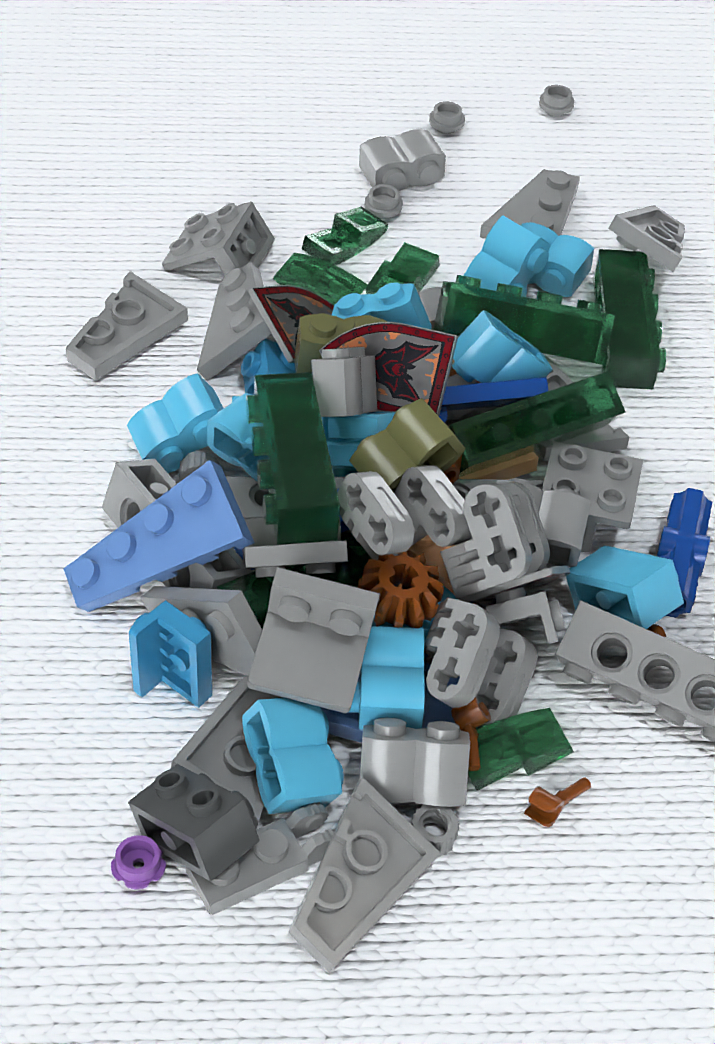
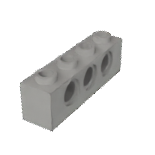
M156 459L116 462L101 508L119 528L177 483ZM233 548L220 552L219 558L204 565L194 563L177 570L178 576L162 583L166 587L241 590L244 596H246L254 572L251 569H244L243 559Z
M580 600L555 653L559 662L565 665L562 672L585 684H590L592 678L611 686L608 693L626 703L636 705L638 699L657 707L655 715L672 724L683 727L685 720L703 727L705 729L702 736L715 743V709L709 711L701 710L692 702L693 694L699 688L712 687L715 689V659ZM610 646L624 648L627 651L625 662L616 668H608L600 663V656L606 648ZM656 666H665L674 673V679L668 687L654 689L645 682L647 673Z

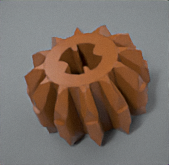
M407 551L398 553L397 556L393 554L379 555L378 560L369 559L368 563L365 564L362 578L359 579L357 588L380 593L374 619L376 626H381L388 622L393 624V627L403 628V624H407L410 628H420L424 620L432 621L439 607L438 602L442 600L444 588L443 583L438 581L440 575L438 566H425L426 559L424 553L415 558L408 556Z

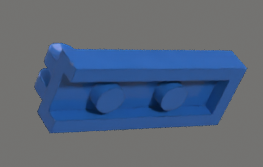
M547 377L447 386L439 417L445 423L448 417L447 411L539 402L549 395Z

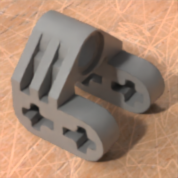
M434 465L417 466L407 469L395 493H393L382 476L377 472L368 471L348 474L342 481L332 504L356 540L373 560H378L379 555L393 554L397 556L398 553L408 551L412 545L426 535L437 546L441 547L458 545L472 538L464 515L463 497L443 471Z
M510 481L498 484H482L472 488L466 495L463 504L464 515L472 539L440 552L456 599L540 571L546 566L550 557L548 540L533 496L526 486L522 483ZM513 496H518L520 505L516 506ZM484 503L486 514L481 515L478 506ZM529 543H534L536 552L531 554ZM514 549L517 551V557L514 555Z
M447 598L439 604L424 642V653L433 658L426 679L427 689L433 697L453 708L468 705L475 696L477 702H483L486 707L489 702L493 703L498 700L499 705L497 709L488 710L491 720L482 726L490 731H501L513 723L519 712L537 664V650L530 641L520 634L500 628L497 619L482 607L473 603ZM517 653L515 662L510 661L504 664L507 655L514 656ZM460 676L457 685L447 686L450 677L458 678Z

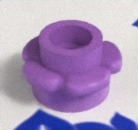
M136 835L126 838L118 845L115 859L111 861V873L117 881H124L127 888L144 889L149 886L151 881H158L163 876L166 862L161 858L163 853L154 840L147 836ZM138 862L144 864L141 868H135L133 866L135 863Z

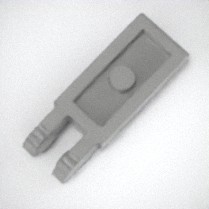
M314 802L307 807L295 810L286 820L281 818L256 829L260 841L211 882L186 867V873L209 914L214 915L308 871L309 866L320 862L336 828H330L323 833L320 832L311 836L302 846L297 841V838L308 834L311 830L320 828L329 815L323 804Z

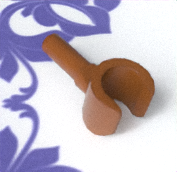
M475 696L468 705L451 710L452 717L455 723L460 726V730L469 732V771H477L481 768L478 747L479 737L476 728L491 720L486 705L483 702L478 703Z
M583 777L567 788L558 791L555 795L537 786L529 796L528 801L531 805L525 810L524 814L539 824L550 827L555 823L563 807L569 801L591 788V782L588 778Z

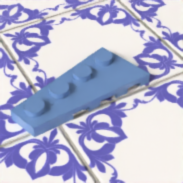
M209 460L63 568L77 608L91 612L139 592L141 585L153 580L166 581L178 576L177 570L194 563L204 565L218 559L220 552L232 547L242 549L255 542L222 467Z

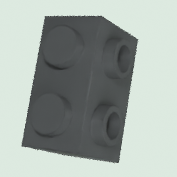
M179 764L158 775L153 783L128 801L142 836H147L154 840L163 854L210 882L260 841L252 821L254 810L243 794L235 790L231 792L215 784L207 775L203 773L198 775Z

